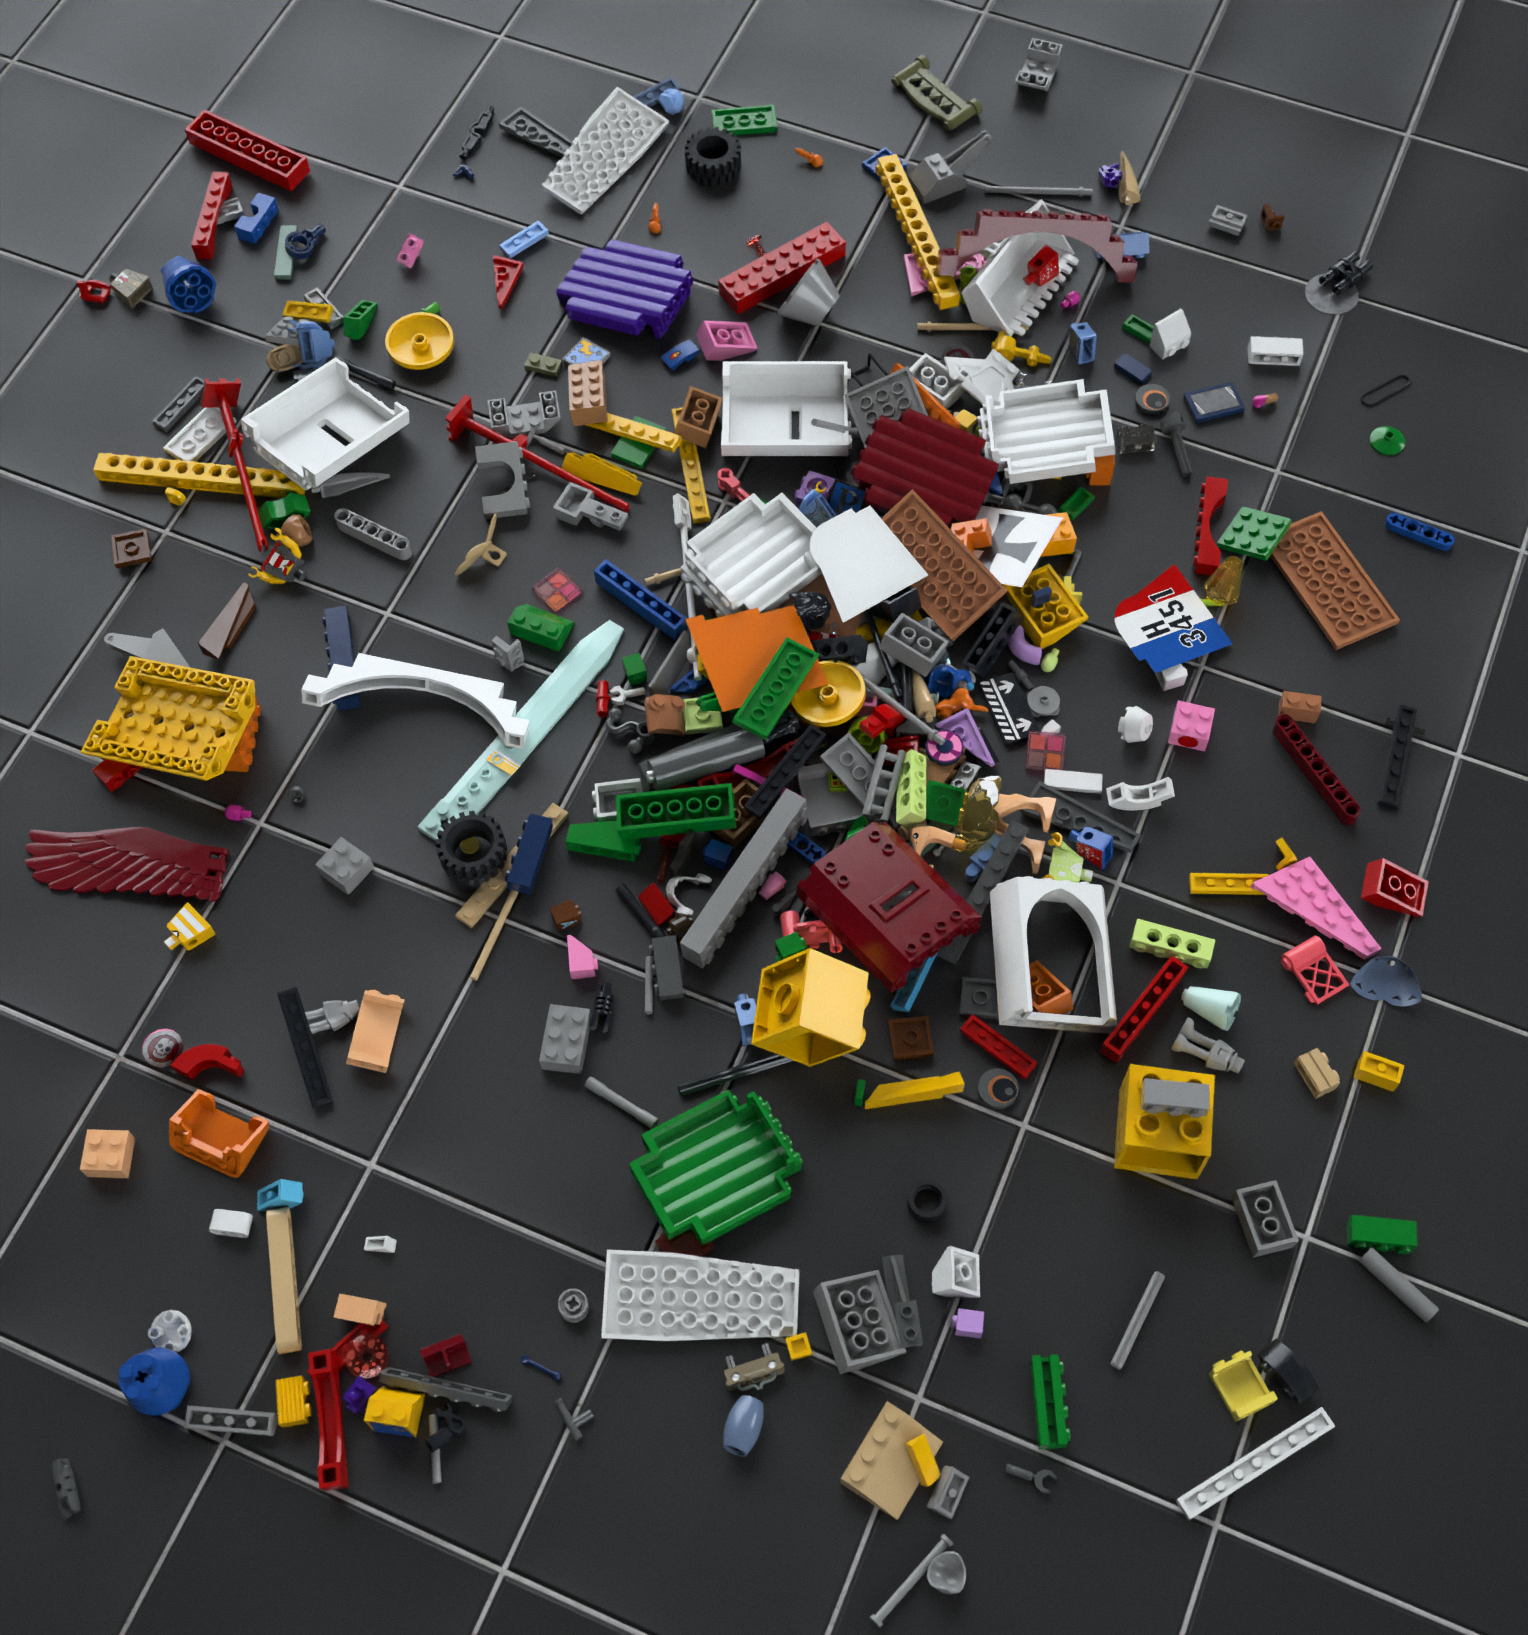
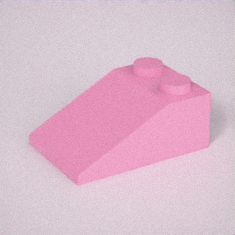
M704 320L696 333L706 360L722 361L754 352L758 349L751 331L745 322Z

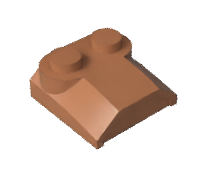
M661 694L646 697L644 704L648 734L658 733L684 736V700L679 696Z

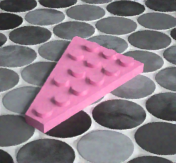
M1311 857L1257 880L1250 886L1253 890L1257 889L1267 895L1268 900L1277 903L1279 907L1292 915L1295 913L1306 920V924L1315 927L1317 931L1330 939L1332 937L1344 944V948L1353 951L1364 960L1379 953L1382 949Z

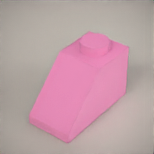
M567 935L571 979L595 977V970H598V960L593 957L592 950L572 935Z

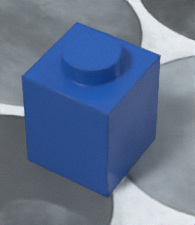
M711 839L709 845L706 844L702 852L704 863L726 871L733 857V846Z

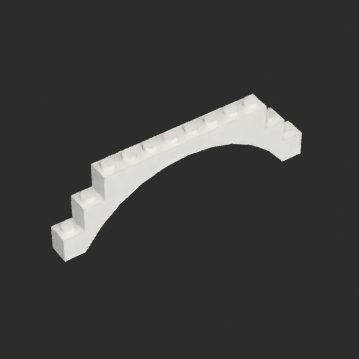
M361 653L358 654L353 667L334 664L327 678L308 675L301 689L302 703L318 707L341 697L368 690L406 688L428 691L451 698L481 715L496 730L506 746L523 749L529 734V720L515 717L517 701L502 699L504 683Z

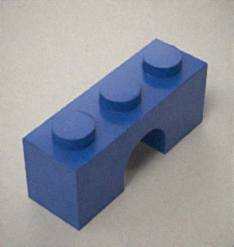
M257 193L250 203L254 216L246 217L242 215L234 226L239 239L254 244L261 238L264 230L270 225L271 220L279 210L274 197Z

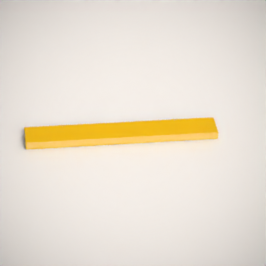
M682 408L672 409L675 428ZM682 439L678 447L693 524L708 522L711 519L696 444Z

